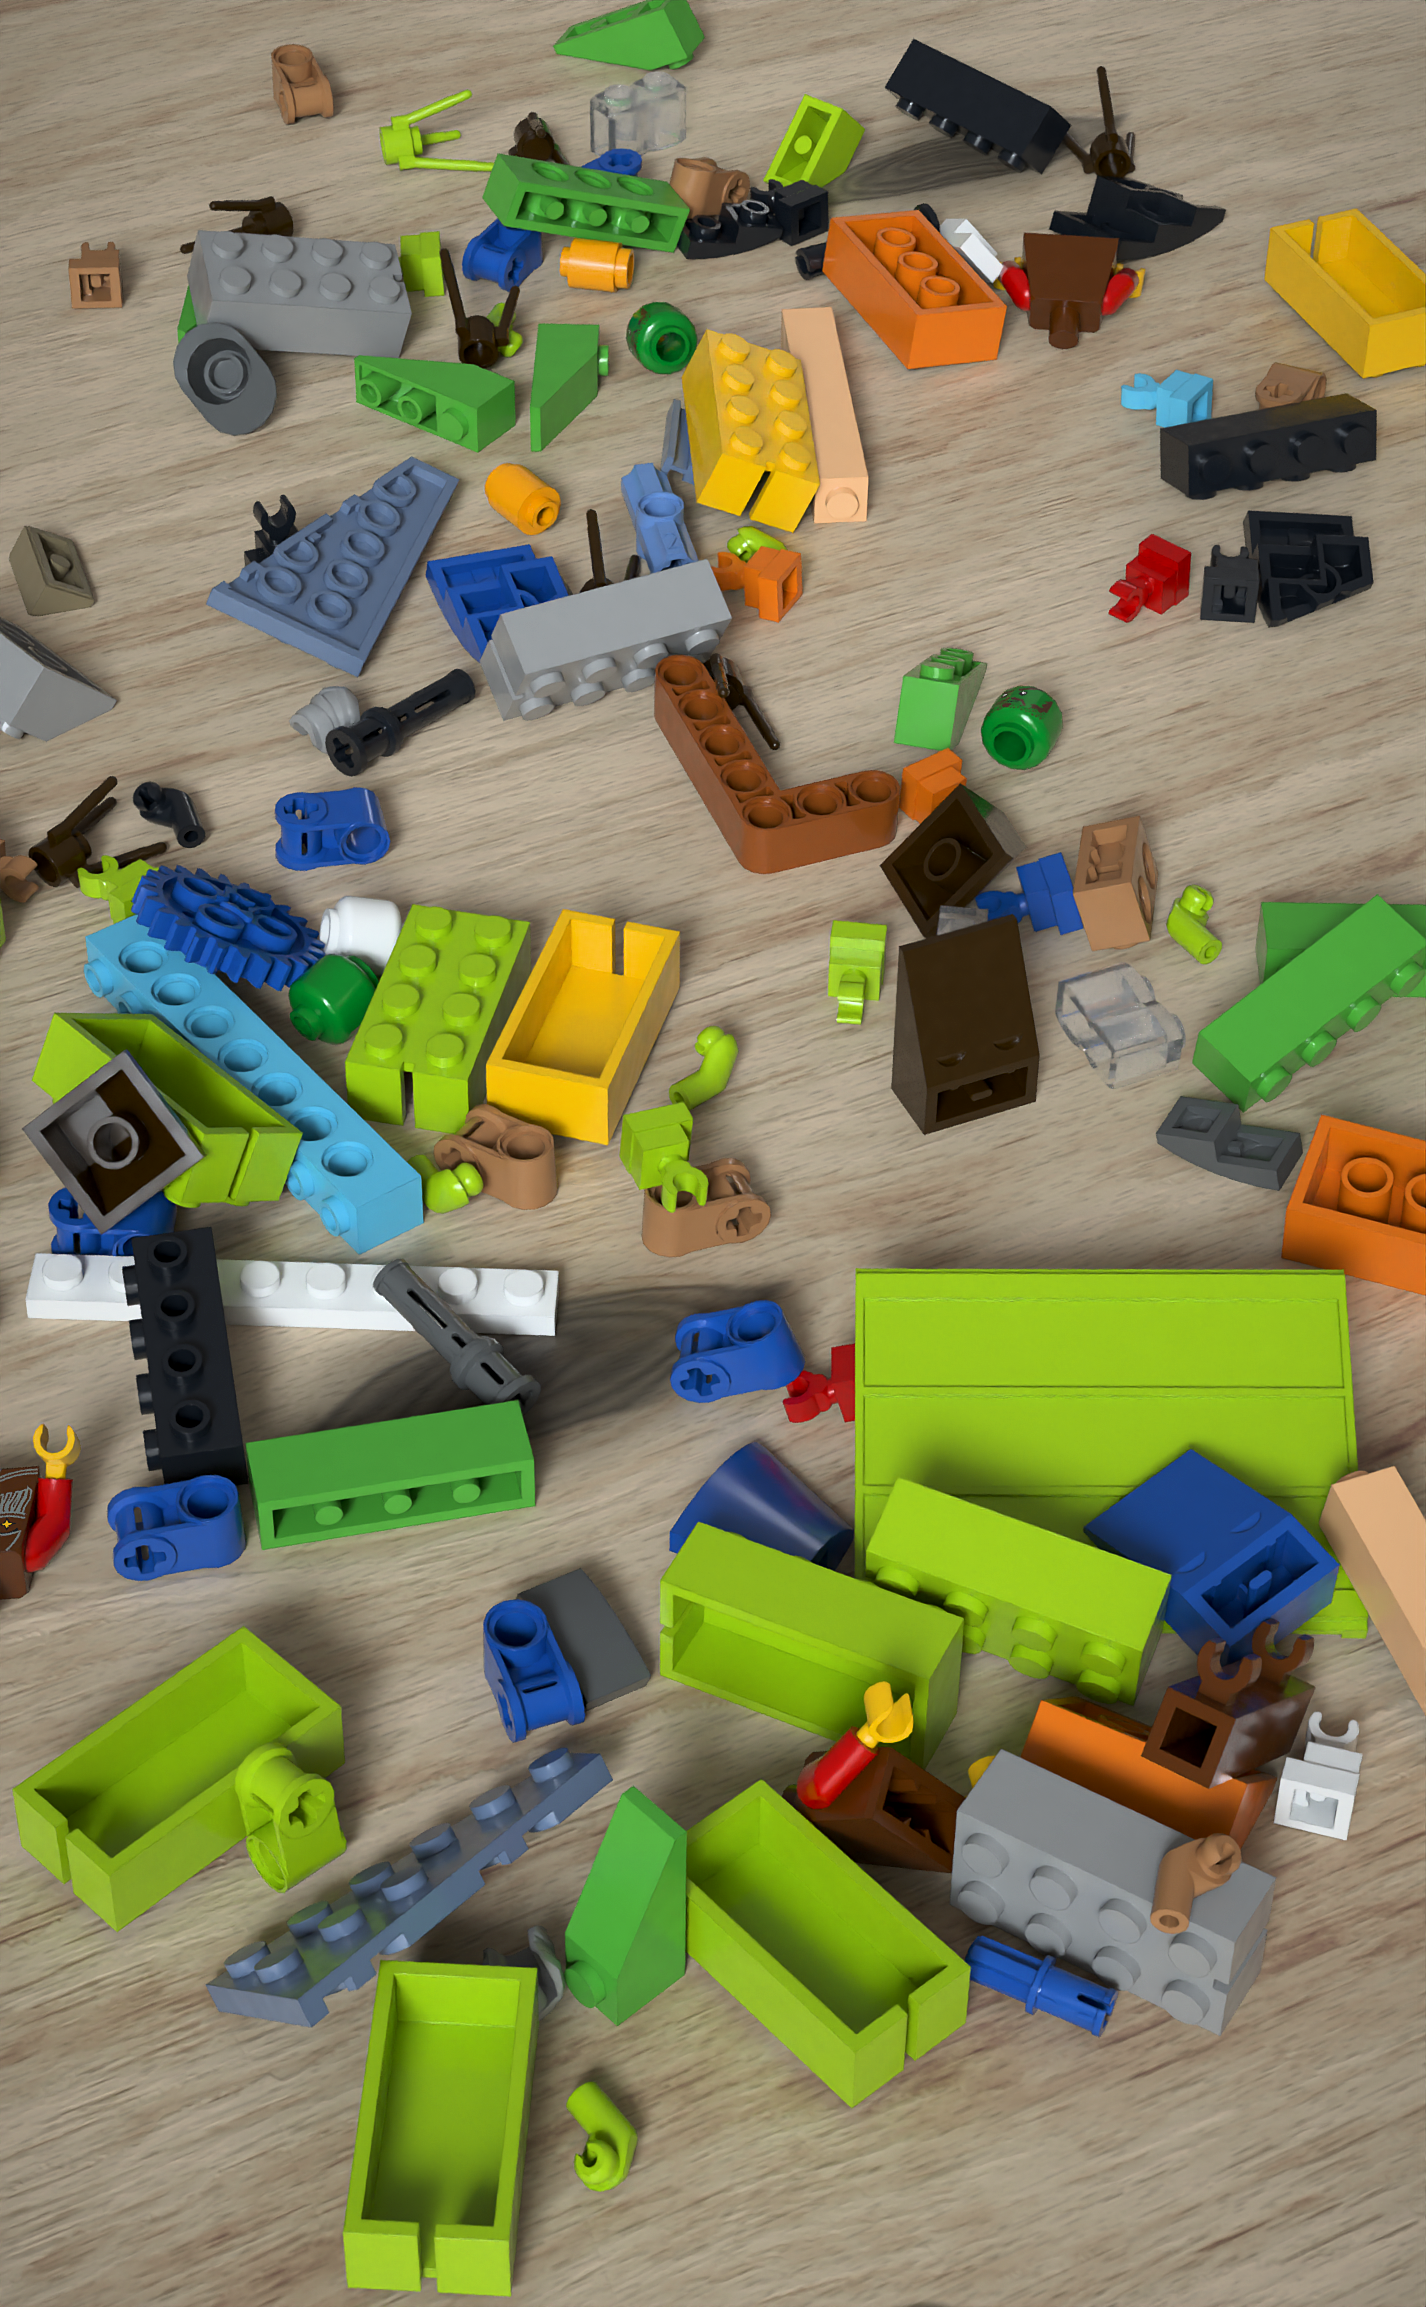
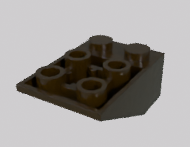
M1011 914L899 946L891 1089L924 1135L1036 1102L1040 1054L1016 917Z

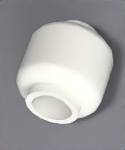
M357 896L342 897L336 903L334 909L327 908L322 916L319 941L324 942L325 947L321 951L325 952V956L328 954H338L345 957L348 955L356 956L370 967L376 977L381 978L404 925L398 906L391 901Z

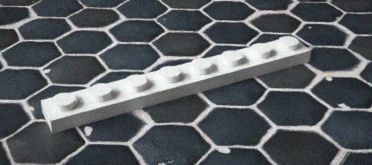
M36 1253L25 1299L28 1318L129 1321L142 1318L140 1305L127 1306L122 1273L123 1266L135 1265L134 1256ZM216 1259L226 1325L415 1331L413 1326L373 1288L376 1276L386 1265ZM410 1266L475 1333L555 1336L559 1296V1271Z

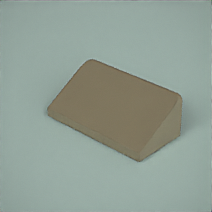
M24 526L10 552L9 561L27 613L31 616H43L92 607L95 600L72 539L31 526Z

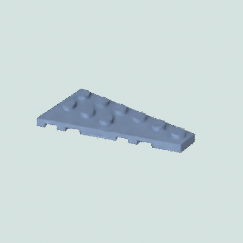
M411 456L375 480L372 489L360 497L354 494L343 501L340 510L331 516L325 513L278 544L274 553L262 562H251L242 568L239 577L230 583L223 581L213 587L206 605L271 635L282 643L294 646L319 658L332 667L344 670L358 677L451 500L459 479Z
M560 1748L541 1756L529 1765L528 1770L531 1776L512 1788L509 1785H503L483 1793L470 1803L469 1807L472 1814L452 1827L450 1823H443L422 1832L409 1844L413 1852L394 1864L381 1862L361 1871L349 1881L352 1891L329 1905L328 1901L317 1902L294 1914L287 1921L290 1930L268 1945L265 1941H258L233 1953L224 1962L227 1971L205 1984L218 2011L312 2028L330 2013L323 2000L325 1996L346 1988L348 1991L358 1990L377 1974L370 1961L378 1953L380 1955H390L412 1946L486 1885L479 1872L480 1870L500 1862L502 1865L511 1864L525 1853L528 1847L522 1836L527 1831L531 1833L540 1832L560 1824L609 1784L613 1778L601 1754L570 1753L568 1748Z

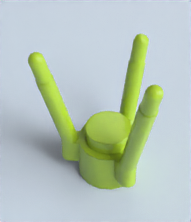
M467 89L409 114L391 117L390 126L379 127L380 143L385 165L398 163L400 170L427 168L491 172L494 165L493 162L415 157L416 155L423 154L422 146L457 140L461 137V133L458 130L420 135L418 126L409 127V125L470 99L472 92Z

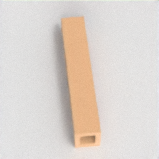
M832 307L782 309L781 350L801 360L820 485L810 502L814 524L867 521L868 472Z
M1395 1466L1372 1473L1366 1471L1352 1472L1331 1485L1319 1526L1426 1716V1519Z

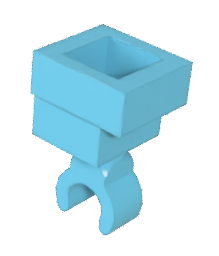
M1176 370L1159 384L1146 374L1136 373L1134 375V387L1128 385L1121 386V405L1134 410H1153L1156 408V425L1164 428L1211 419L1213 379L1199 374L1192 375Z

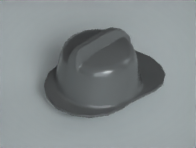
M217 322L200 324L184 335L176 347L173 359L175 378L182 391L207 422L219 432L233 436L250 434L263 426L273 413L276 403V380L268 365L245 337L231 326Z

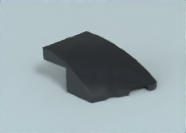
M1097 175L1087 213L1054 210L1049 230L1060 235L1119 238L1117 260H1136L1164 254L1193 242L1223 222L1226 209L1216 205H1193L1184 201L1182 194L1161 189L1132 178Z
M1267 511L1247 512L1243 521L1245 546L1249 550V559H1258L1259 589L1257 602L1268 628L1280 626L1371 589L1374 582L1369 538L1354 536L1352 516Z

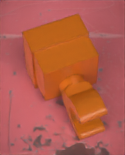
M761 546L746 563L735 554L719 552L718 568L711 566L720 590H740L744 588L745 606L759 609V618L779 623L803 595L801 553Z
M946 748L903 768L899 808L912 820H916L921 824L960 783L966 787L967 778L961 774L962 759L949 748Z

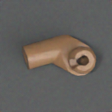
M1213 1833L1208 1838H1199L1169 1851L1163 1857L1158 1868L1150 1922L1156 1929L1169 1934L1186 1931L1189 1927L1193 1899L1222 1886L1230 1880L1232 1873L1239 1869L1242 1854L1236 1841L1229 1835Z

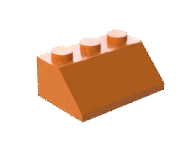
M1078 1696L1040 1701L1020 1758L1195 1840L1208 1838L1213 1833L1229 1835L1236 1841L1241 1850L1273 1792L1277 1777L1258 1769H1252L1208 1789L1141 1757L1152 1726Z

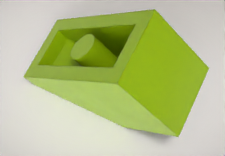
M805 94L763 181L768 184V180L773 179L779 181L785 187L804 180L813 186L824 187L845 173L866 129L844 109Z

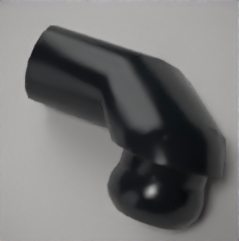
M151 781L145 782L136 788L133 795V804L145 820L172 828L179 845L182 847L195 848L204 841V827L195 804L187 793L173 788H161L157 783Z

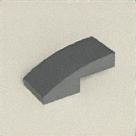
M1180 1096L1156 1132L1159 1145L1198 1167L1234 1181L1280 1191L1303 1154L1300 1133L1242 1125L1239 1106L1232 1103Z
M581 1568L518 1593L516 1599L535 1604L546 1615L564 1659L570 1663L574 1670L582 1693L585 1712L643 1688L648 1684L651 1674L633 1641L607 1600Z

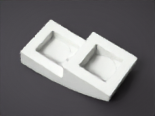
M966 218L946 219L940 225V234L985 282L993 283L1000 275L1004 266L995 258L998 253Z

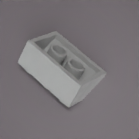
M0 617L1 731L19 740L25 732L47 742L112 710L117 701L115 698L23 628Z

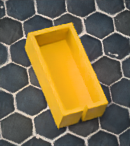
M1357 208L1318 217L1313 259L1310 257L1314 223L1310 219L1270 228L1264 280L1362 378L1380 377L1388 372L1426 365V274Z
M706 329L682 375L696 503L741 516L764 471H768L771 473L749 512L750 520L794 533L820 485L801 360L781 349L770 350L748 343L736 334H721Z
M562 909L486 1063L487 1105H491L502 1113L526 1123L541 1126L551 1134L608 1145L680 988V931L627 921L624 927L623 976L616 974L615 919Z

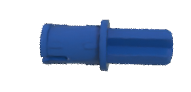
M977 1936L965 1956L964 1961L971 1967L970 1980L1025 2003V2012L1034 2015L1039 2009L1086 2029L1097 2037H1101L1108 2024L1105 2017L1106 2015H1112L1116 2004L1117 1990L1105 1988L1056 1967V1958L1047 1955L1044 1961L985 1936Z

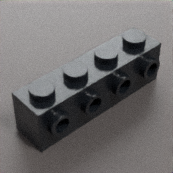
M914 38L884 87L898 99L895 107L902 113L917 121L920 120L922 115L930 118L929 124L950 138H953L956 132L964 135L963 142L981 154L987 155L990 149L1000 153L997 159L1019 173L1023 171L1024 167H1027L1042 175L1071 127V124L1051 106Z
M1345 393L1160 428L1161 479L1183 492L1187 498L1204 500L1215 497L1217 491L1230 488L1249 491L1260 489L1264 485L1263 482L1276 479L1284 481L1306 480L1310 477V473L1317 471L1349 472L1356 469V464L1376 460L1377 410Z
M212 1226L131 1238L135 1265L123 1266L122 1273L127 1306L140 1305L142 1316L140 1319L129 1320L134 1360L147 1359L149 1373L136 1375L141 1415L154 1414L156 1429L143 1430L148 1471L162 1469L164 1484L187 1481L203 1475L225 1477L234 1483L235 1486L249 1484Z

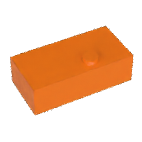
M919 210L831 218L822 272L907 369L997 360L1007 305Z
M1321 1114L1286 1208L1281 1258L1326 1270H1344L1345 1275L1426 1296V1141Z

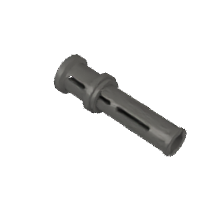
M404 1259L391 1261L378 1273L373 1282L375 1291L380 1296H383L413 1326L415 1331L451 1365L450 1374L452 1381L461 1390H471L485 1405L518 1400L522 1416L533 1407L540 1395L541 1384L531 1375L522 1376L503 1357L504 1347L496 1339L489 1338L488 1336L479 1337L410 1268Z

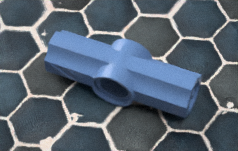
M653 463L634 465L632 471L621 478V493L636 532L637 554L646 560L651 574L699 561L684 523V502L673 493L666 473L657 470Z

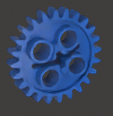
M161 865L158 871L148 869L146 876L142 875L131 901L133 902L131 912L138 915L136 919L137 924L149 927L147 933L149 937L166 940L164 949L168 951H181L185 955V962L196 963L206 967L207 972L210 974H215L218 971L227 973L231 981L238 983L240 978H244L258 989H261L263 982H265L275 990L282 991L284 985L290 988L294 980L321 957L325 956V952L321 951V949H324L325 943L317 940L319 932L305 927L308 920L289 915L291 907L288 905H275L271 900L270 894L254 890L245 882L239 886L232 884L223 874H220L218 879L212 878L201 868H197L196 873L193 874L181 865H177L175 871Z

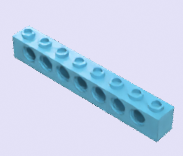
M137 914L85 937L88 963L84 965V975L91 991L97 997L101 998L104 996L120 1014H153L303 1132L285 1183L297 1200H305L320 1215L325 1228L330 1234L335 1237L340 1235L360 1255L424 1223L421 1175L215 974L208 973L206 967L196 963L185 962V955L181 951H168L164 949L166 940L149 937L147 935L149 927L137 924Z

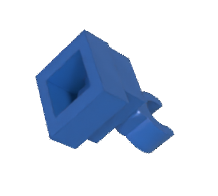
M1062 853L1038 859L1039 861L1016 867L1022 893L987 891L976 896L975 900L982 922L1013 914L1019 923L1022 917L1029 915L1034 932L1058 926L1060 935L1084 929L1073 896L1074 887Z

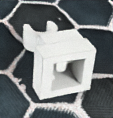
M1316 1711L1312 1713L1308 1720L1305 1738L1306 1751L1303 1761L1286 1757L1273 1823L1347 1840L1363 1754L1356 1752L1359 1724L1356 1720H1351L1346 1734L1338 1737L1329 1736L1320 1729L1322 1714Z

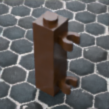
M1269 1619L1262 1622L1254 1632L1252 1638L1253 1654L1223 1667L1220 1665V1656L1226 1641L1219 1637L1207 1641L1201 1648L1197 1658L1199 1675L1167 1687L1141 1757L1210 1789L1290 1753L1316 1688L1292 1676L1291 1673L1293 1670L1305 1665L1311 1658L1314 1650V1638L1307 1634L1298 1637L1293 1645L1291 1654L1284 1656L1274 1646V1636L1278 1631L1280 1622Z

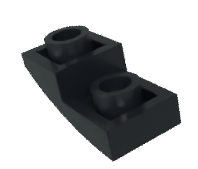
M744 200L741 204L722 203L718 220L706 215H696L693 219H686L677 246L686 259L720 258L764 246L780 238L784 228L768 206L759 201Z

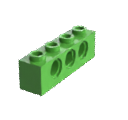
M500 153L497 154L482 196L496 217L506 227L576 238L620 242L622 245L671 253L675 251L690 212V208L666 181Z

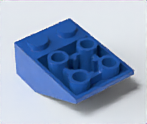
M1192 1449L1092 1520L1083 1529V1532L1099 1549L1172 1575L1164 1620L1197 1656L1207 1641L1217 1637L1225 1640L1226 1644L1220 1656L1221 1667L1253 1654L1252 1638L1255 1630L1262 1622L1269 1619L1280 1622L1278 1631L1274 1636V1645H1276L1332 1602L1339 1570L1337 1561L1291 1513Z

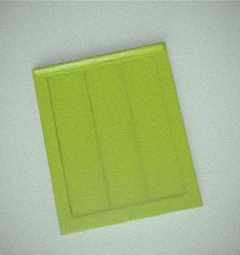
M855 1268V1579L867 1580L868 1578L866 1577V1549L897 1476L1098 1548L1083 1532L1084 1526L1192 1449L1291 1513L1339 1564L1332 1602L1290 1634H1339L1341 1638L1367 1637L1368 1612L1319 1526L1331 1485L1335 1484L1342 1477L1358 1471L1344 1270ZM1164 1620L1162 1634H1177Z

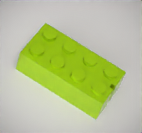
M412 904L345 1060L347 1102L363 1120L399 1126L404 1125L406 1120L404 1071L412 1072L415 1128L455 1134L465 1125L466 1115L476 1105L483 1104L487 1094L486 1063L532 972L530 922L507 919L496 915L488 916L448 910L436 906L428 907Z
M54 1013L32 1077V1081L53 1098V1104L127 1049L207 1155L163 1188L164 1196L169 1201L187 1208H198L201 1206V1203L225 1202L230 1205L243 1207L255 1201H279L303 1132L153 1014Z
M898 1476L866 1549V1577H868L866 1581L915 1601L938 1606L948 1613L964 1618L962 1652L978 1654L982 1650L1007 1659L1015 1670L1029 1677L1045 1679L1050 1675L1075 1684L1079 1692L1097 1702L1113 1704L1118 1700L1134 1706L1163 1631L1172 1575Z
M699 1521L660 1580V1624L665 1625L660 1632L661 1676L835 1742L851 1726L861 1728L867 1722L863 1698L865 1691L878 1682H888L891 1685L893 1703L897 1702L904 1694H909L913 1714V1730L907 1738L893 1743L879 1742L877 1746L892 1747L924 1770L926 1769L957 1714L964 1618L948 1613L938 1606L915 1601L882 1589L872 1582L849 1577L814 1564L806 1558L786 1554L748 1540L740 1534L726 1532Z
M242 1626L13 1788L12 1792L21 1846L63 1884L72 1879L73 1893L118 1932L247 1836L239 1797L235 1791V1777L246 1756L254 1749L266 1743L278 1742L293 1753L297 1766L306 1774L316 1773L324 1778L345 1764L341 1706L252 1632Z
M760 1779L686 1830L685 1951L851 2108H854L904 2070L905 2052L916 2061L966 2023L971 1967L764 1780Z
M380 1960L343 2227L348 2288L421 2292L422 2280L425 2277L437 2278V2293L511 2297L539 2028L537 1968Z

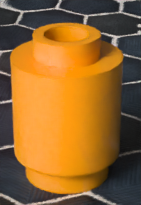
M574 238L571 247H563L560 258V275L567 277L570 288L614 293L619 288H630L634 273L633 249L623 248L620 242Z
M511 463L501 464L489 474L485 483V494L490 506L524 534H539L555 522L561 505L558 492L525 466Z

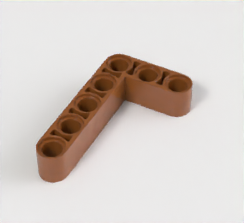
M671 655L657 663L654 684L655 720L729 847L744 869L758 874H772L880 848L890 844L895 839L900 785L892 775L883 771L867 770L780 790L726 700L718 695L715 682L706 667L698 659L687 655Z

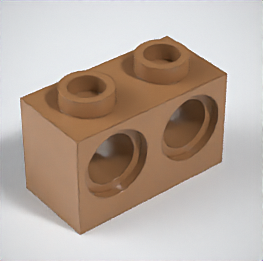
M1140 816L1084 826L1082 828L1073 896L1092 951L1108 948L1127 949L1140 942L1150 941L1158 870Z

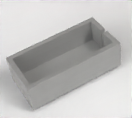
M198 230L187 274L197 326L213 322L231 326L243 335L255 350L399 358L412 312L405 283L401 282L402 271L395 244L233 233L230 231Z
M708 559L503 613L500 615L491 637L493 640L488 641L479 662L503 721L522 716L523 720L530 721L547 715L556 706L573 702L575 706H585L598 701L606 692L624 688L626 692L642 690L655 682L657 663L671 655L692 656L703 664L709 660L714 649L720 643V639L732 620V616Z
M1000 1749L957 1810L950 1905L962 1910L970 1919L977 1923L995 1926L1029 1943L1035 1950L1045 1956L1050 1955L1054 1958H1060L1097 1976L1104 1984L1113 1989L1128 1991L1165 2009L1172 2017L1183 2023L1196 2024L1221 2036L1261 1972L1268 1931L1265 1929V1926L1270 1919L1276 1877L1241 1861L1239 1869L1232 1873L1229 1881L1193 1899L1189 1927L1186 1931L1176 1934L1159 1931L1150 1922L1159 1864L1169 1851L1195 1839Z

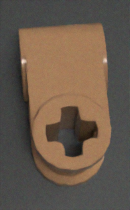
M286 44L274 49L271 53L273 96L280 108L284 123H294L297 117L321 114L324 118L332 117L333 97L330 84L326 75H323L312 51L298 44Z
M707 157L694 159L676 158L669 183L690 208L687 218H693L696 215H719L722 203L741 204L742 201L747 199L750 189L749 176L745 172L740 170H724L717 167L713 159Z
M1277 362L1273 363L1268 374L1257 385L1255 390V398L1259 402V410L1323 398L1326 391V374Z
M476 1105L466 1115L465 1125L455 1134L444 1135L434 1145V1158L441 1171L446 1168L453 1171L459 1164L464 1162L472 1164L480 1174L484 1184L481 1192L502 1200L513 1208L521 1210L538 1209L552 1202L557 1195L554 1138L551 1133L541 1126L529 1124L502 1113L491 1105Z
M722 1158L710 1164L695 1167L707 1176L709 1182L707 1202L704 1206L698 1204L696 1197L692 1193L678 1191L676 1211L670 1213L661 1202L662 1185L644 1189L641 1237L647 1249L659 1256L681 1257L693 1251L715 1246L743 1243L762 1233L769 1224L771 1217L770 1207L762 1196L754 1194L749 1185L751 1181L750 1173L740 1160ZM730 1176L734 1182L729 1183L726 1177ZM735 1218L738 1225H734L731 1220Z

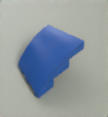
M530 544L427 561L425 576L446 621L462 646L478 662L483 655L488 641L493 640L491 635L501 614L569 596L553 557L536 559Z
M754 1441L730 1456L700 1488L670 1530L669 1551L678 1553L699 1521L726 1532L740 1534L748 1540L786 1554L806 1558L814 1564L835 1571L854 1540L855 1530L772 1453Z

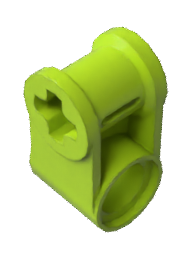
M278 1742L263 1744L246 1756L235 1777V1791L239 1797L247 1833L246 1848L253 1865L263 1880L278 1893H285L344 1854L347 1850L346 1839L338 1820L334 1789L331 1783L324 1777L316 1773L306 1774L297 1766L293 1753Z

